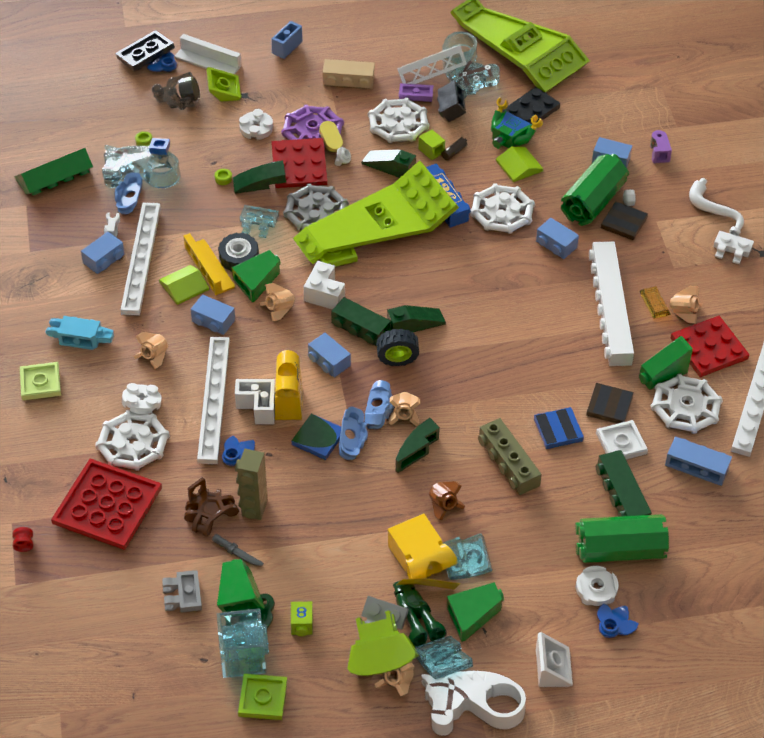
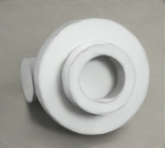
M344 147L338 148L335 165L341 166L342 163H349L351 160L349 150Z

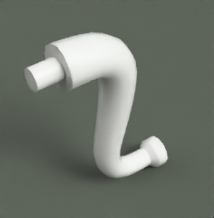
M701 178L700 181H695L689 192L691 203L700 210L733 218L736 221V225L730 229L729 233L739 236L740 230L744 225L743 216L732 208L703 198L702 195L706 191L705 184L707 180Z

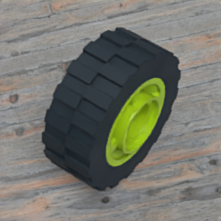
M393 329L381 334L377 339V355L379 360L385 365L405 366L409 363L411 364L419 356L418 337L409 330Z

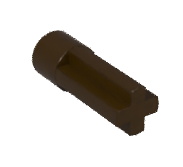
M460 137L441 153L442 157L447 161L468 145L467 139Z

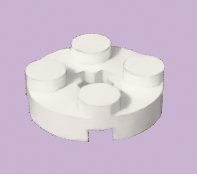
M255 109L253 112L240 117V132L248 139H251V137H257V140L264 139L272 133L273 119L270 115L263 113L261 109Z
M130 383L127 385V389L123 391L122 405L129 407L130 412L135 414H150L152 410L160 408L161 394L155 385L147 386Z
M602 566L585 568L576 581V592L585 605L594 606L614 602L619 587L615 574L606 571V568ZM594 583H598V585L602 587L600 589H596L593 586Z

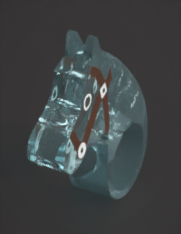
M459 31L446 37L442 51L457 45L470 48L469 51L463 52L466 65L445 72L449 82L455 80L464 90V99L468 94L475 95L481 88L495 86L499 83L500 69L497 65L488 64L484 66L480 63H475L477 58V40L472 34ZM460 54L453 55L450 62L453 64L461 63ZM442 61L443 69L447 64L445 61Z
M105 145V166L102 169L104 184L107 187H117L119 182L128 173L137 172L140 173L145 182L155 188L171 187L180 180L179 160L170 151H168L167 155L149 154V146L117 148ZM156 168H171L169 171L160 173L152 171Z

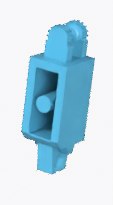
M64 316L63 319L51 318L49 321L51 327H47L45 331L47 336L58 338L59 345L90 350L97 348L99 343H111L114 337V330L101 327L100 321Z

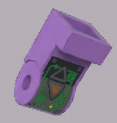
M661 130L654 131L650 147L653 149L652 162H670L672 149L667 134Z

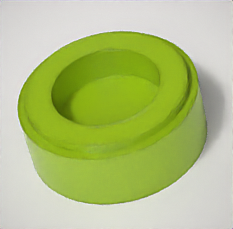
M146 131L136 134V145L142 148L149 147L152 141V134Z
M219 169L214 174L215 182L219 185H227L232 181V173L228 169Z

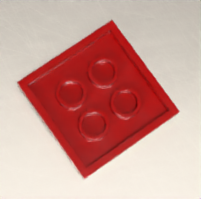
M323 138L271 141L273 162L283 160L286 183L275 184V188L304 187L307 184L314 186L327 185Z
M720 315L671 333L670 338L672 341L682 336L693 348L690 365L699 377L749 359L750 354Z

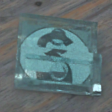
M481 533L464 540L457 537L443 543L452 549L458 561L456 565L447 568L450 580L475 577L493 571L485 539Z
M452 636L415 647L419 654L416 658L434 679L473 667L472 658L462 652L461 643Z

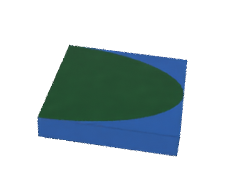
M311 413L291 440V443L295 447L326 460L340 440L341 426Z

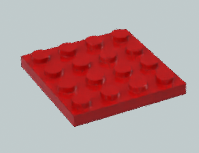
M90 458L51 518V522L53 525L126 550L161 491L162 483Z

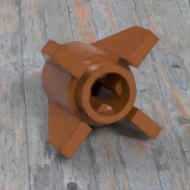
M456 481L438 482L430 489L429 497L432 499L434 514L439 520H443L447 513L444 509L451 510L455 506L461 509L465 508V505L457 500L456 494H458L462 485Z

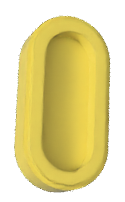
M331 121L322 122L319 133L321 138H323L325 147L331 152H337V149L343 145V140L337 126Z

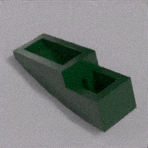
M283 160L251 168L233 177L235 194L270 189L269 185L286 183Z
M431 418L421 423L404 441L396 457L395 471L397 473L428 455L429 445L439 440L440 427Z

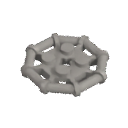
M307 184L306 187L294 193H289L286 209L283 214L285 218H288L297 227L298 231H302L311 222H316L333 214L335 210H341L349 206V202L333 186L324 187ZM309 194V196L303 199H299L300 197ZM333 197L337 202L333 203L330 198ZM294 204L298 206V209L293 210Z

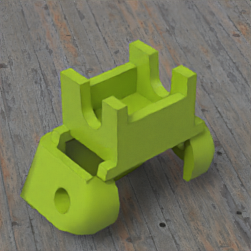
M385 611L386 619L370 623L362 621L360 617L356 618L360 640H356V644L351 646L347 668L350 673L358 676L382 674L400 669L419 656L410 639L404 633L400 634L397 630L395 616L391 614V611Z

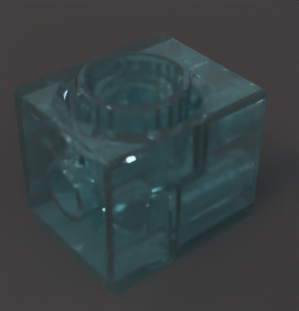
M260 609L217 613L223 678L244 676V674L266 673L265 655L269 654L267 627L266 624H262Z

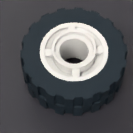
M234 233L224 237L218 247L221 265L226 270L228 269L232 272V267L259 255L258 243L255 241V238L244 233Z

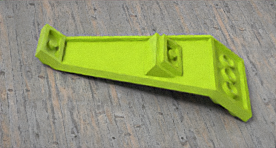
M466 0L450 12L460 26L523 69L535 86L545 93L590 62L570 35L487 9L479 0Z
M418 161L392 185L306 226L293 240L312 264H315L328 252L431 232L459 207L425 165Z

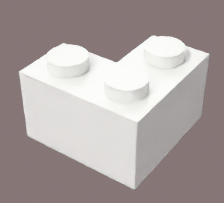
M317 261L304 285V301L333 309L345 297V283L335 281L334 265Z
M236 379V409H254L255 424H275V379Z

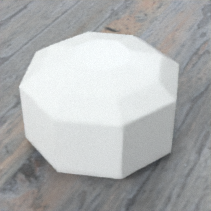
M633 189L624 191V205H635V191Z

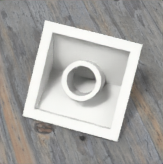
M542 632L538 633L536 659L539 687L572 686L569 647Z

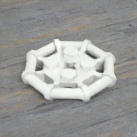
M406 97L405 99L396 100L383 99L382 103L368 112L370 132L377 134L391 144L392 142L399 141L414 142L421 133L427 131L430 127L427 120V109L415 104ZM420 118L421 122H416V119Z
M495 183L493 186L481 192H476L473 195L474 201L470 215L486 231L495 230L512 234L514 230L524 225H530L532 222L535 202L529 199L518 186L508 187ZM494 193V196H492V197H490V198H488V199L485 198V197H487V196H489V195H491V194ZM518 197L524 203H519L516 198ZM480 204L485 205V208L479 209ZM526 210L525 215L520 214V211Z
M677 374L676 377L666 382L657 383L653 403L650 406L651 410L655 411L666 424L665 427L690 431L692 434H696L697 431L711 424L718 423L720 405L723 399L709 386L707 380H699ZM678 384V388H677V389H675V390H674V388L671 389V387H673V386H675V385ZM702 390H704L708 397L702 395ZM663 394L668 396V399L665 401H661ZM685 400H688L689 405L684 404L683 402H685ZM707 404H712L711 411L706 409ZM663 408H667L669 410V414L671 415V417H669V415L663 410ZM701 416L706 417V419L696 423ZM676 419L688 420L690 423L676 421Z
M126 410V413L102 424L103 428L98 441L95 443V447L105 457L108 465L139 471L141 467L157 459H162L170 433L161 425L155 414L142 415ZM131 420L144 421L145 423H144V424L132 423ZM153 426L158 433L152 434L150 427ZM109 433L113 434L112 441L106 442ZM136 439L138 441H134L133 444H130L129 440ZM158 441L157 447L153 449V443ZM109 449L116 450L117 454L112 455Z

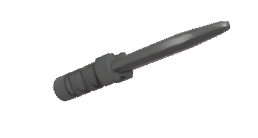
M218 534L213 536L212 541L224 547L231 555L234 554L250 564L263 566L262 561L239 549L237 544L228 542Z

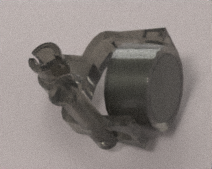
M191 72L169 78L166 87H162L160 84H155L152 87L156 101L159 103L167 102L171 109L179 108L184 110L186 107H194V102L200 99L199 85ZM176 84H178L180 96L175 88Z

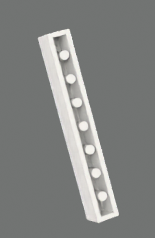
M615 241L593 242L592 250H589V260H592L591 274L595 275L593 277V287L597 288L595 299L599 301L597 311L598 315H601L600 329L604 331L602 333V343L606 344L604 349L605 359H608L609 366H631L634 350Z

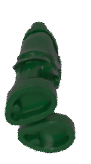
M400 581L395 582L393 587L395 589L394 595L397 605L409 609L406 620L411 632L408 638L415 649L425 645L428 637L431 642H438L445 638L447 635L446 628L430 614L431 609L415 589V586L413 584L397 585ZM421 618H422V620H423V622H424V624H425V626H426V630H425L424 627L421 625V623L419 622L418 619H421Z

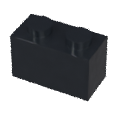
M455 80L437 89L438 111L442 118L445 117L448 122H451L466 114L464 90Z

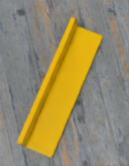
M190 233L183 235L186 251L214 294L218 295L234 289V283L205 239L195 242Z

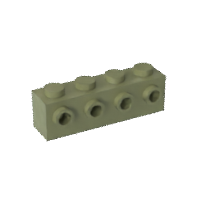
M501 418L480 426L478 436L480 445L487 449L491 460H495L498 464L501 474L508 478L512 489H516L519 495L539 487L542 477L541 472Z
M244 449L241 459H238L235 465V471L238 472L236 483L239 484L237 495L240 496L238 507L241 508L242 516L248 519L261 520L268 502L265 453Z

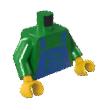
M499 97L497 99L498 110H495L491 121L493 146L499 149L502 146L510 148L511 146L517 147L528 144L536 132L535 129L543 125L542 119L540 118L536 122L538 117L534 115L531 118L532 124L507 111L503 113L502 111L508 107V102L505 100V103L500 105L502 99Z

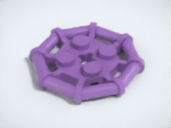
M306 104L304 107L285 115L284 128L281 130V133L288 140L297 139L293 133L300 136L298 139L321 138L319 133L321 123L331 121L337 126L341 135L344 120L332 112L328 106L314 107Z

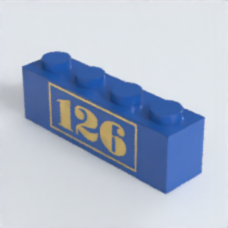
M437 163L426 167L459 207L445 220L447 225L451 228L468 222L469 213L471 212L470 206L464 202L460 192L456 191L452 181L448 180L444 170L440 169Z

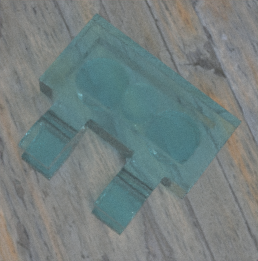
M244 205L240 214L241 227H243L242 233L250 234L251 225L256 224L259 225V237L266 238L269 227L274 228L276 225L279 211Z

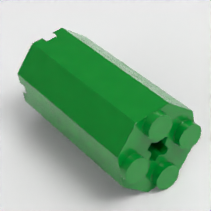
M605 154L597 157L561 198V202L563 201L561 210L569 221L573 222L576 220L580 226L592 223L627 182L629 171L616 154Z
M658 514L582 518L580 522H575L576 535H579V543H576V554L580 556L584 563L667 558L665 552L669 551L668 527H663L662 523L666 522V517Z

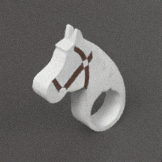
M486 671L453 672L438 678L427 674L421 675L423 679L422 685L426 688L425 700H428L433 708L431 714L432 729L438 735L445 736L450 734L453 730V721L458 719L466 710L498 729L513 728L525 716V693L517 683L505 676ZM506 695L514 698L519 703V707L510 713H498L487 705V700L490 697Z

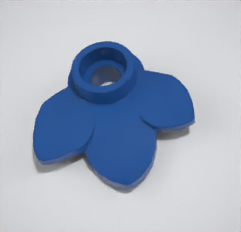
M169 51L155 61L150 62L147 68L155 72L163 70L170 72L176 69L177 62L174 59V54Z
M231 436L224 443L225 451L222 454V461L228 466H235L237 460L241 459L244 449L255 450V441L239 442L235 436Z
M602 604L598 609L599 631L607 638L616 637L618 634L629 635L638 628L639 624L637 622L629 620L627 606L611 610L609 606Z

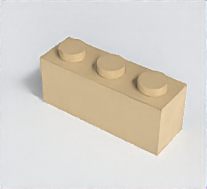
M325 59L323 85L372 89L375 63Z

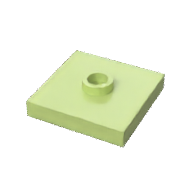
M58 362L20 366L22 400L61 396Z

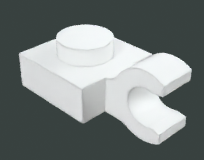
M107 213L106 220L108 225L104 227V234L110 232L117 238L120 215L117 213L116 217L111 218L110 213Z

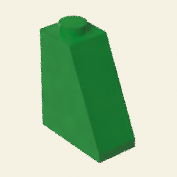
M268 250L232 267L233 280L253 303L266 290L265 285L272 283L280 274L281 261L277 255Z
M682 336L678 337L641 365L639 374L641 383L651 390L655 388L657 383L666 382L676 377L677 374H687L693 348Z
M234 559L222 564L217 607L226 616L263 610L265 607L251 569L242 559Z
M495 582L447 596L446 608L461 642L466 641L501 611L504 595L502 590L497 588Z

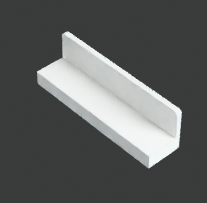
M185 34L180 37L181 49L175 55L176 59L204 69L211 67L235 74L240 69L241 53Z

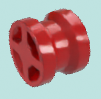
M28 527L14 529L12 532L14 539L12 543L13 549L18 552H27L33 549V530Z

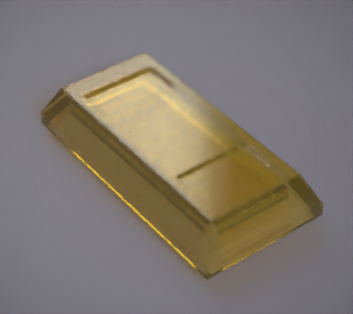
M657 286L640 290V294L653 319L671 315Z

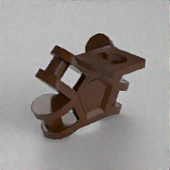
M203 477L188 487L189 501L185 505L187 512L184 515V520L193 522V532L197 533L200 531L203 532L204 536L208 537L214 520L219 516L226 514L232 517L239 513L234 497L232 495L222 496L221 489H217L216 492H209V489H206V481ZM201 485L198 493H193L195 488ZM203 517L208 519L205 525L201 523Z

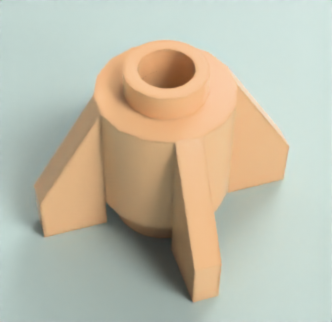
M266 284V291L269 295L266 297V301L260 302V306L266 305L269 310H273L271 312L272 321L281 320L293 306L294 295L277 284Z
M689 286L676 293L670 300V308L687 323H696L697 314H693V312H697L703 304L699 303L698 297H694V295H698V286Z
M146 332L136 335L137 340L142 346L140 352L134 355V358L137 359L143 356L146 359H152L150 362L154 369L161 366L168 348L166 339L160 334Z
M407 392L390 397V403L395 408L389 417V424H394L399 418L402 420L410 418V421L415 426H418L419 419L414 408L420 404V399Z
M408 663L400 669L386 672L384 674L385 678L375 683L376 688L390 684L391 686H396L400 696L408 694L410 682L414 676L413 663Z

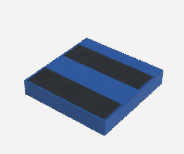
M571 407L534 415V421L546 449L584 440Z

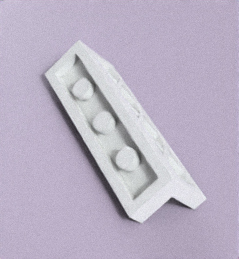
M457 45L397 68L403 84H417L464 66L467 63L461 46ZM459 53L462 62L459 64L451 63L452 56ZM437 61L447 62L443 70L434 68ZM427 66L431 68L429 75H420L421 67ZM408 72L416 74L412 82L406 83L403 74Z

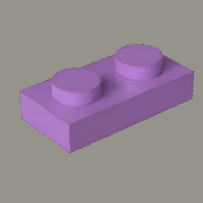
M400 83L399 99H405L406 97L412 101L432 102L433 85Z

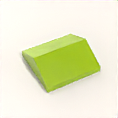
M207 67L208 89L212 95L221 102L241 99L238 75Z
M511 146L496 158V162L513 183L543 172L542 166L526 147Z
M192 265L159 279V283L177 305L209 290V286L200 270Z

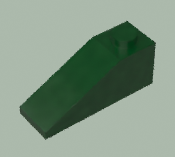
M403 150L369 151L362 160V164L400 178L416 164V155Z
M403 305L387 309V319L391 320V330L403 329L414 333L446 325L441 310L438 308Z

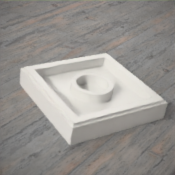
M633 420L596 429V435L605 453L622 450L625 459L648 453V449Z

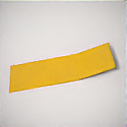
M416 578L402 579L397 585H406L413 582V584L455 590L461 583Z

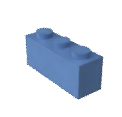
M675 437L667 453L665 466L722 486L729 470L732 456L692 443L686 439Z

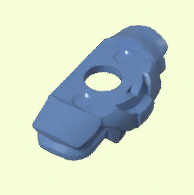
M138 172L128 173L124 177V181H120L115 189L116 206L121 214L131 213L137 204L142 188V177ZM130 192L135 193V195L131 198L126 197V195Z
M384 380L376 381L370 390L364 420L367 423L366 427L368 429L382 428L385 419H389L390 414L394 410V406L390 403V397L393 396L391 394L392 390L390 384ZM379 399L383 401L380 406L375 407L372 405L374 400Z
M352 406L345 410L339 440V454L346 460L356 458L368 437L367 423L364 422L363 411ZM345 431H353L355 438L349 439L345 435Z

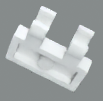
M719 231L713 246L717 248L715 257L722 259L725 251L734 253L733 263L740 264L743 256L749 257L754 241Z

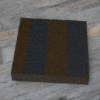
M615 201L601 223V229L634 240L646 221L648 213Z
M596 383L586 416L617 424L626 421L634 392Z

